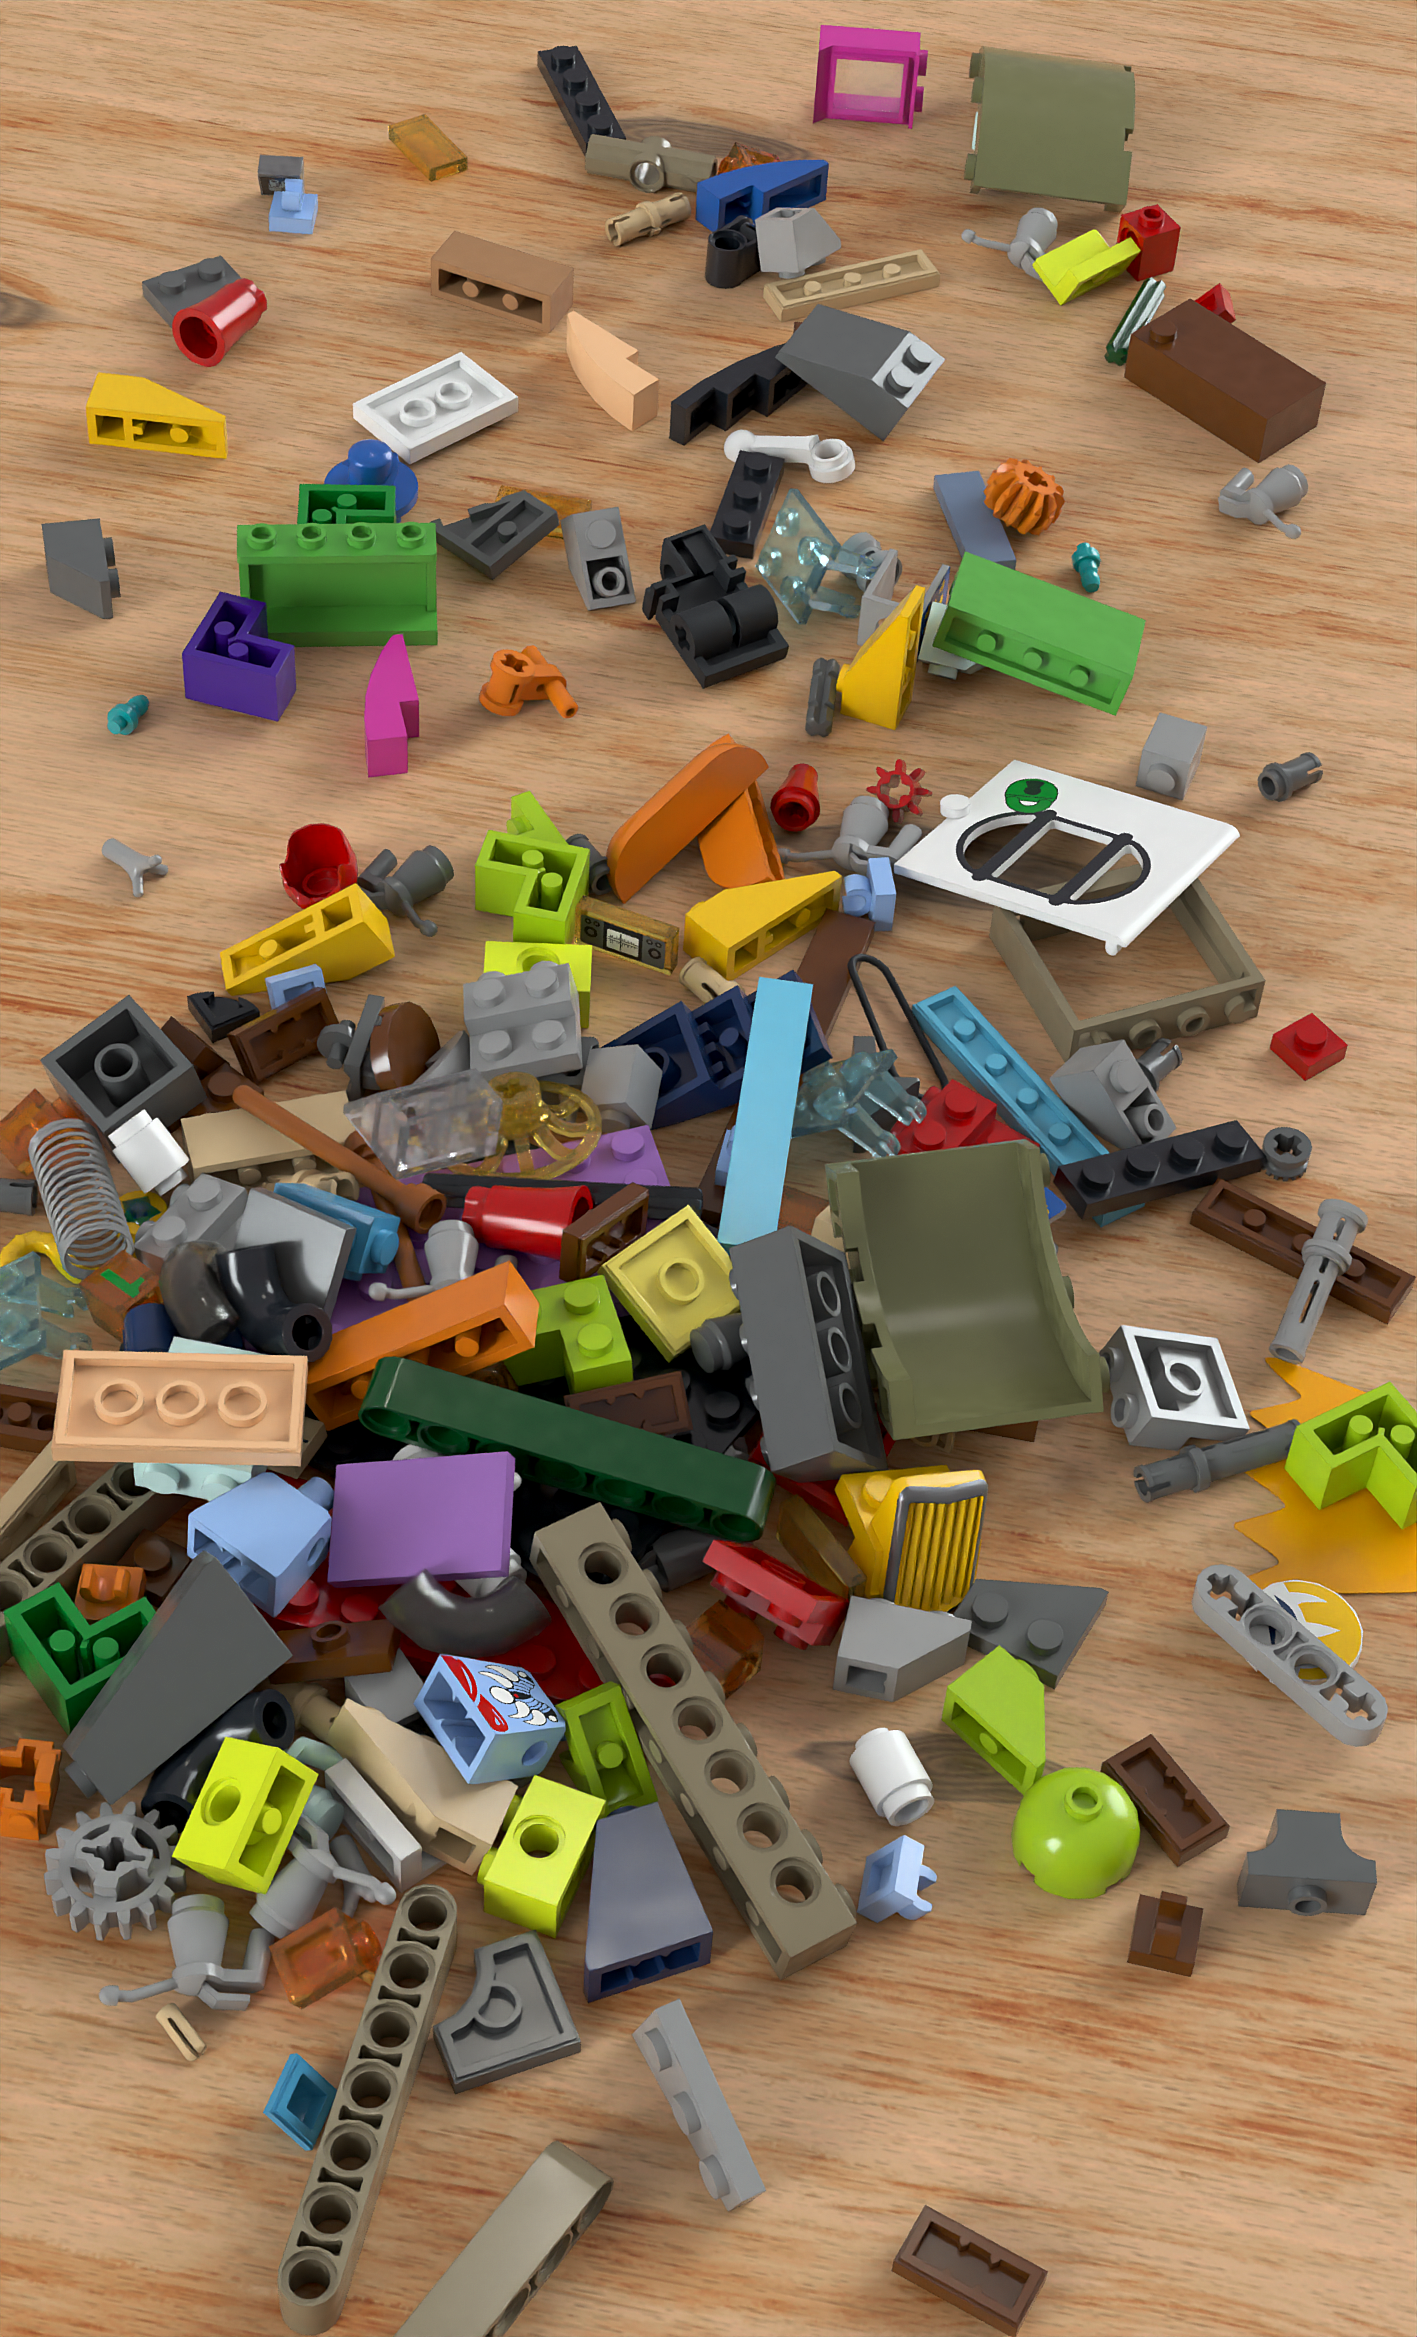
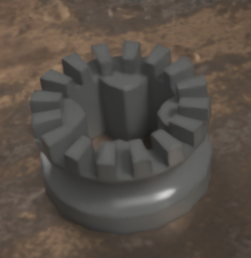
M1278 1127L1270 1130L1265 1135L1262 1145V1151L1267 1156L1262 1170H1266L1268 1176L1273 1174L1276 1180L1279 1177H1283V1181H1288V1178L1294 1181L1297 1176L1301 1178L1303 1173H1306L1308 1160L1312 1151L1311 1141L1304 1133L1294 1128ZM1277 1149H1279L1280 1151L1287 1153L1279 1155L1278 1153H1276Z

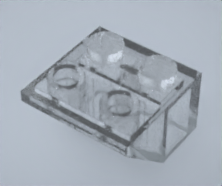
M474 1068L376 1093L344 1104L343 1114L396 1180L495 1154L503 1100L478 1070Z

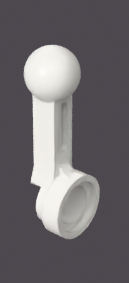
M737 430L731 433L724 443V453L733 462H736L740 450L761 452L769 456L785 458V462L808 464L811 477L821 483L841 481L850 476L855 469L853 451L844 441L840 439L820 441L818 434L811 436H758L748 430Z

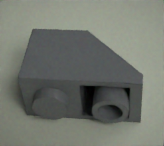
M100 518L41 524L50 593L102 619L113 618L112 598L121 597L117 568L108 569V567L115 566L112 537L103 538Z

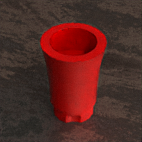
M246 278L237 279L233 283L224 285L217 292L199 303L178 311L172 322L173 337L177 346L194 363L204 367L217 365L230 348L244 334L257 325L261 314L267 310L265 294L255 286L252 280Z
M494 1185L491 1188L473 1186L465 1197L462 1221L473 1228L474 1237L477 1242L485 1243L488 1248L514 1250L560 1261L562 1230L581 1218L588 1210L593 1209L591 1192L586 1185L557 1188Z

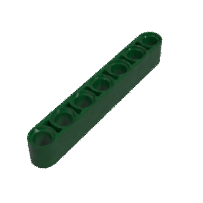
M395 1356L381 1358L375 1364L358 1413L359 1421L363 1426L381 1436L448 1456L508 1451L515 1458V1472L521 1478L736 1542H754L763 1536L776 1487L774 1475L758 1464Z

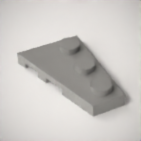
M680 1998L655 2009L632 2036L668 2100L679 2127L687 2135L700 2159L699 2169L707 2190L715 2200L721 2198L729 2212L754 2200L765 2192L766 2189Z

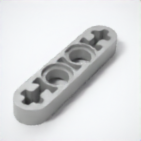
M1223 1564L1211 1565L1202 1570L1197 1577L1191 1602L1194 1612L1205 1624L1336 1739L1346 1745L1355 1747L1367 1746L1377 1740L1382 1732L1388 1707L1385 1698L1375 1687L1242 1572L1234 1567ZM1212 1591L1213 1593L1220 1595L1226 1591L1230 1593L1232 1596L1231 1600L1225 1596L1219 1597L1217 1600H1215L1212 1597H1210V1593ZM1236 1613L1241 1616L1240 1621L1235 1620ZM1255 1625H1268L1279 1632L1282 1640L1273 1645L1261 1644L1251 1636L1249 1629ZM1301 1664L1316 1665L1324 1671L1328 1680L1319 1685L1307 1684L1299 1679L1295 1673V1668ZM1337 1688L1342 1689L1341 1696L1335 1693ZM1362 1709L1367 1712L1368 1717L1366 1719L1359 1716L1352 1720L1347 1717L1346 1713L1347 1710L1356 1713Z

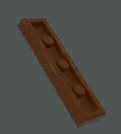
M1220 1178L1216 1180L1194 1209L1190 1225L1296 1279H1299L1305 1265L1301 1254L1304 1242L1313 1238L1317 1228ZM1352 1245L1349 1253L1352 1257L1350 1268L1343 1275L1336 1277L1329 1295L1388 1325L1412 1290L1416 1277Z

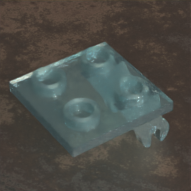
M790 488L781 509L777 513L775 523L759 554L755 567L797 624H806L813 609L839 613L846 618H857L860 614L861 606L853 605L856 598L849 594L820 586L827 570L853 573L864 579L872 580L879 567L871 566L874 561L873 558L841 548L840 543L800 491Z
M893 1049L872 1054L862 1051L846 1060L833 1063L826 1061L804 1073L802 1077L804 1083L797 1091L791 1138L838 1129L868 1150L875 1158L886 1157L887 1154L894 1156L901 1149L898 1139L892 1133L881 1129L860 1106L858 1100L865 1094L907 1126L911 1124L914 1118L918 1123H921L927 1115V1109L921 1100L909 1095L888 1072V1069L898 1058Z
M34 1251L0 1267V1371L33 1354L62 1360L64 1350L79 1349L93 1351L92 1339L88 1335L79 1332L70 1333L42 1318L41 1311L58 1314L65 1318H73L74 1310L71 1303L76 1304L83 1311H87L89 1301L88 1294L83 1289L76 1287L66 1288L42 1275L40 1256Z

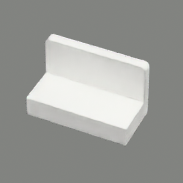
M346 1758L325 1770L326 1789L332 1793L334 1800L344 1807L343 1825L401 1893L446 1864V1862L422 1851L421 1845Z

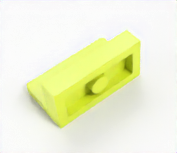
M1093 229L1038 257L1032 266L1060 306L1121 275L1141 250L1131 237L1109 247L1100 233Z

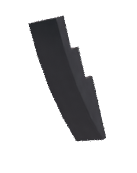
M786 343L735 362L703 379L671 401L669 439L684 446L711 424L727 431L752 410L768 417L809 383L775 358Z

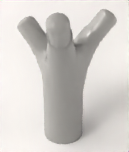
M114 838L108 839L102 847V855L124 868L132 881L133 895L135 897H142L144 895L143 874L150 872L165 876L168 873V866L161 864L162 858L160 855L151 857L142 855Z
M347 1834L340 1835L330 1842L329 1850L340 1867L372 1876L352 1836ZM343 1880L344 1904L339 1916V1922L343 1925H350L361 1897L371 1903L377 1900L373 1896L374 1892L369 1887Z

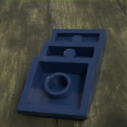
M794 970L777 978L779 980L803 983ZM736 985L693 1011L680 1001L600 1047L638 1044L663 1071L650 1131L675 1125L739 1103L757 990L747 996ZM810 1003L800 1075L833 1058L812 1003Z

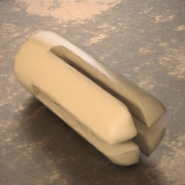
M170 2003L159 2010L156 2019L185 2058L189 2061L200 2058L195 2050L203 2055L207 2046L177 2005Z

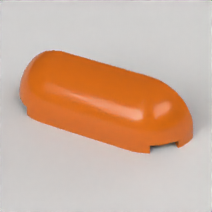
M728 733L710 744L707 748L723 743L736 744V742ZM755 780L697 835L706 872L711 880L724 890L785 879L763 796L758 782Z
M723 743L711 746L696 755L623 823L611 838L606 852L607 865L610 869L609 874L606 875L616 897L625 904L769 768L764 757L758 751L741 744Z

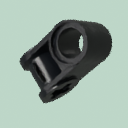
M740 215L731 223L709 235L705 279L710 285L723 289L735 288L761 270L756 226L753 225L750 217Z

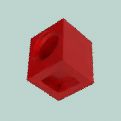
M1158 204L1122 214L1120 218L1116 244L1131 237L1141 250L1126 268V271L1137 282L1174 270L1181 227Z

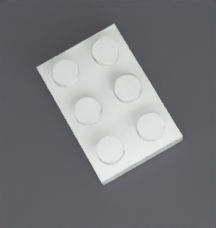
M462 352L353 403V418L379 440L386 443L409 464L518 412V396Z

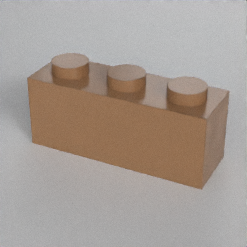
M454 231L431 257V296L551 333L573 305V267L458 231Z

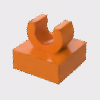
M83 1563L74 1604L89 1625L144 1597L147 1582L144 1568Z

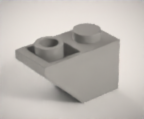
M775 208L755 219L761 272H778L779 277L784 279L800 277L805 274V269L826 262L827 256L841 249V239L815 208Z
M619 507L572 514L560 520L569 569L587 610L635 603L636 599Z
M1124 1039L1080 1048L1049 1078L1065 1105L1086 1128L1121 1150L1168 1138L1176 1129L1174 1122Z
M851 1595L837 1655L833 1690L895 1702L964 1665L972 1621L957 1618L944 1611L928 1612L895 1605L891 1601L882 1598L866 1599Z

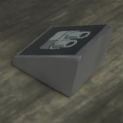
M260 155L257 172L261 195H274V191H285L286 178L302 179L305 193L303 157Z

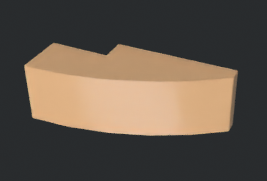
M574 310L568 313L566 352L580 383L594 401L611 417L631 431L636 430L655 418L658 412L659 379L638 366L639 351Z

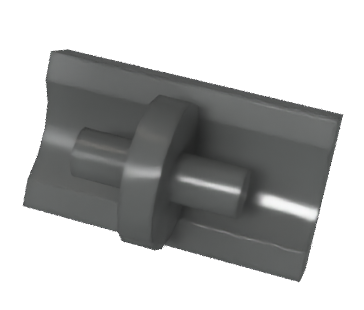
M368 995L357 1028L354 1022L342 1020L340 1024L325 1026L318 1037L317 1047L319 1052L327 1058V1065L332 1069H340L344 1064V1072L350 1077L346 1089L349 1102L361 1104L366 1089L381 1091L374 1078L371 1064L370 1037L373 1027L381 1025L382 1017L378 1016L382 1008L385 1007V1000L382 996Z

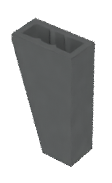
M204 1550L193 1559L63 1743L62 1747L73 1759V1762L64 1770L88 1799L98 1791L110 1805L114 1804L293 1656L215 1556Z

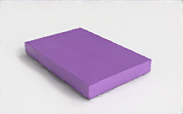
M506 1451L336 1465L327 1582L335 1588L509 1577L515 1458Z

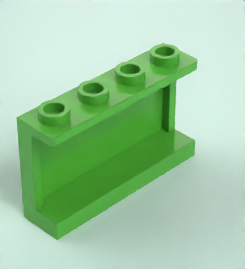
M358 522L354 524L306 523L269 525L259 523L255 525H237V563L239 564L240 596L266 603L268 639L291 644L294 647L385 646L392 635L403 634L405 646L438 645L435 523Z
M965 551L951 585L949 600L932 646L1116 716L1134 676L1146 620Z

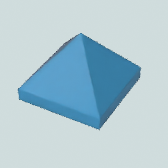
M297 2053L290 2054L263 2113L304 2150H312L332 2108L337 2089Z

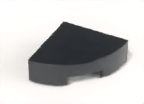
M209 991L187 996L189 1011L212 1043L227 1038V1034L260 1017L259 1009L250 1001L238 997L239 1001L225 997H215L214 992Z

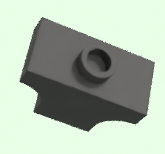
M1276 1809L1267 1837L1266 1848L1247 1852L1237 1882L1238 1907L1290 1910L1292 1913L1301 1916H1314L1323 1912L1366 1915L1377 1885L1376 1861L1357 1855L1347 1846L1342 1836L1340 1813Z

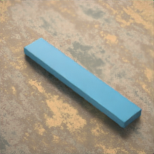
M759 977L717 1238V1241L729 1256L730 1247L777 1231L813 984Z
M956 986L912 1005V1012L922 1031L980 1095L998 1104L996 1112L1008 1126L1041 1145L1040 1154H1046L1050 1172L1054 1176L1058 1166L1110 1153ZM1145 1203L1092 1218L1100 1227H1103L1144 1207Z

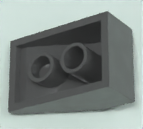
M820 304L816 305L775 357L882 441L886 439L945 361L941 355L910 331Z

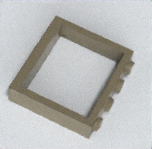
M1136 864L1104 873L1077 900L1103 898L1125 890L1140 877L1142 873L1141 865ZM1198 877L1168 907L1175 914L1219 984L1080 1021L1032 944V941L1072 932V930L994 905L989 937L1064 1062L1068 1061L1083 1047L1124 1039L1130 1050L1144 1049L1152 1046L1160 1038L1171 1040L1182 1036H1193L1201 1031L1231 1023H1241L1250 1018L1257 1017L1266 980ZM1067 882L1036 890L1053 895Z

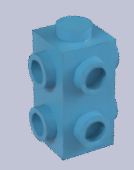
M304 1183L275 1184L274 1193L357 1228L343 1278L361 1281L363 1273H386L388 1264L394 1259L398 1250L399 1237L397 1231L401 1220L400 1217Z

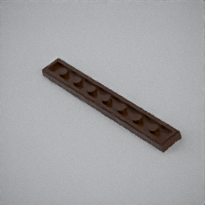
M827 908L797 971V975L802 979L803 983L813 984L811 1003L826 1041L853 983L847 967L849 959L856 954H866L874 936L876 923ZM862 962L856 963L855 967L857 972ZM815 1068L800 1075L795 1112ZM739 1103L734 1108L698 1187L702 1190L703 1210L700 1220L720 1226L726 1186L715 1185L716 1167L726 1130H731L736 1125Z

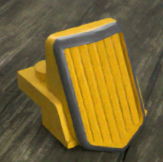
M947 1465L841 1475L834 1490L855 1536L847 1552L867 1598H882L891 1601L895 1605L928 1612L944 1611L949 1613L958 1607L976 1579L982 1542L981 1532L988 1495V1484L982 1471L965 1470L950 1472Z

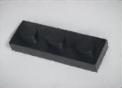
M739 451L710 533L725 554L748 559L754 558L784 474L785 458L769 456L761 452Z

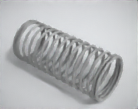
M65 1118L50 1122L39 1129L32 1137L28 1153L62 1267L70 1276L82 1281L105 1279L100 1274L107 1269H110L115 1274L122 1271L131 1261L135 1248L98 1132L91 1124L80 1119ZM64 1128H80L90 1133L66 1132L56 1135L45 1142L37 1151L41 1142L55 1131ZM67 1136H82L92 1141L69 1140L59 1143L46 1151L40 1159V1155L46 1147L57 1139ZM70 1144H84L93 1147V1150L90 1148H72L62 1151L42 1166L47 1157L60 1147ZM73 1152H87L90 1154L89 1156H75L65 1159L51 1169L49 1168L52 1162L63 1155ZM85 1160L79 1165L65 1168L64 1170H57L66 1163ZM84 1177H92L88 1181H82L76 1184H72L68 1187H63V1185L66 1183L78 1181L83 1179ZM87 1185H95L91 1189L76 1192L72 1195H64L69 1191L81 1189ZM90 1193H97L93 1197L75 1203H67L72 1199L84 1197ZM91 1202H99L95 1206L87 1207L78 1211H71L72 1209L78 1206L87 1205ZM94 1210H102L98 1214L80 1220L74 1219L78 1215L90 1213ZM95 1219H104L103 1221L85 1224L79 1228H76L82 1223L94 1221ZM102 1229V1231H100L97 1234L82 1236L87 1232ZM111 1230L114 1231L109 1237L97 1243L88 1245L73 1243L75 1240L85 1241L94 1239ZM120 1233L119 1238L102 1251L80 1253L69 1249V1247L79 1249L98 1247L114 1239ZM124 1239L122 1246L114 1254L102 1260L93 1262L79 1261L68 1255L70 1254L75 1257L102 1255L116 1248ZM127 1247L125 1254L119 1261L107 1268L85 1270L70 1263L85 1266L103 1264L119 1256Z

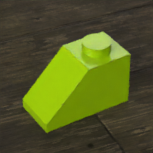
M999 1645L947 1686L941 1720L1024 1795L1042 1777L1046 1762L1044 1684L1039 1681L1036 1672L1028 1663L1015 1659Z

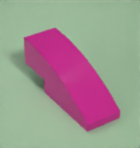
M403 634L392 635L381 651L371 672L365 695L364 731L368 778L408 773L407 738L419 737V698Z

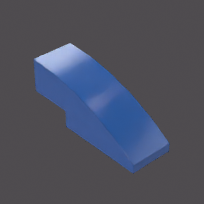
M825 160L772 162L744 167L698 182L695 219L711 232H714L731 223L740 215L750 217L753 224H755V219L775 208H809L826 200L829 163Z

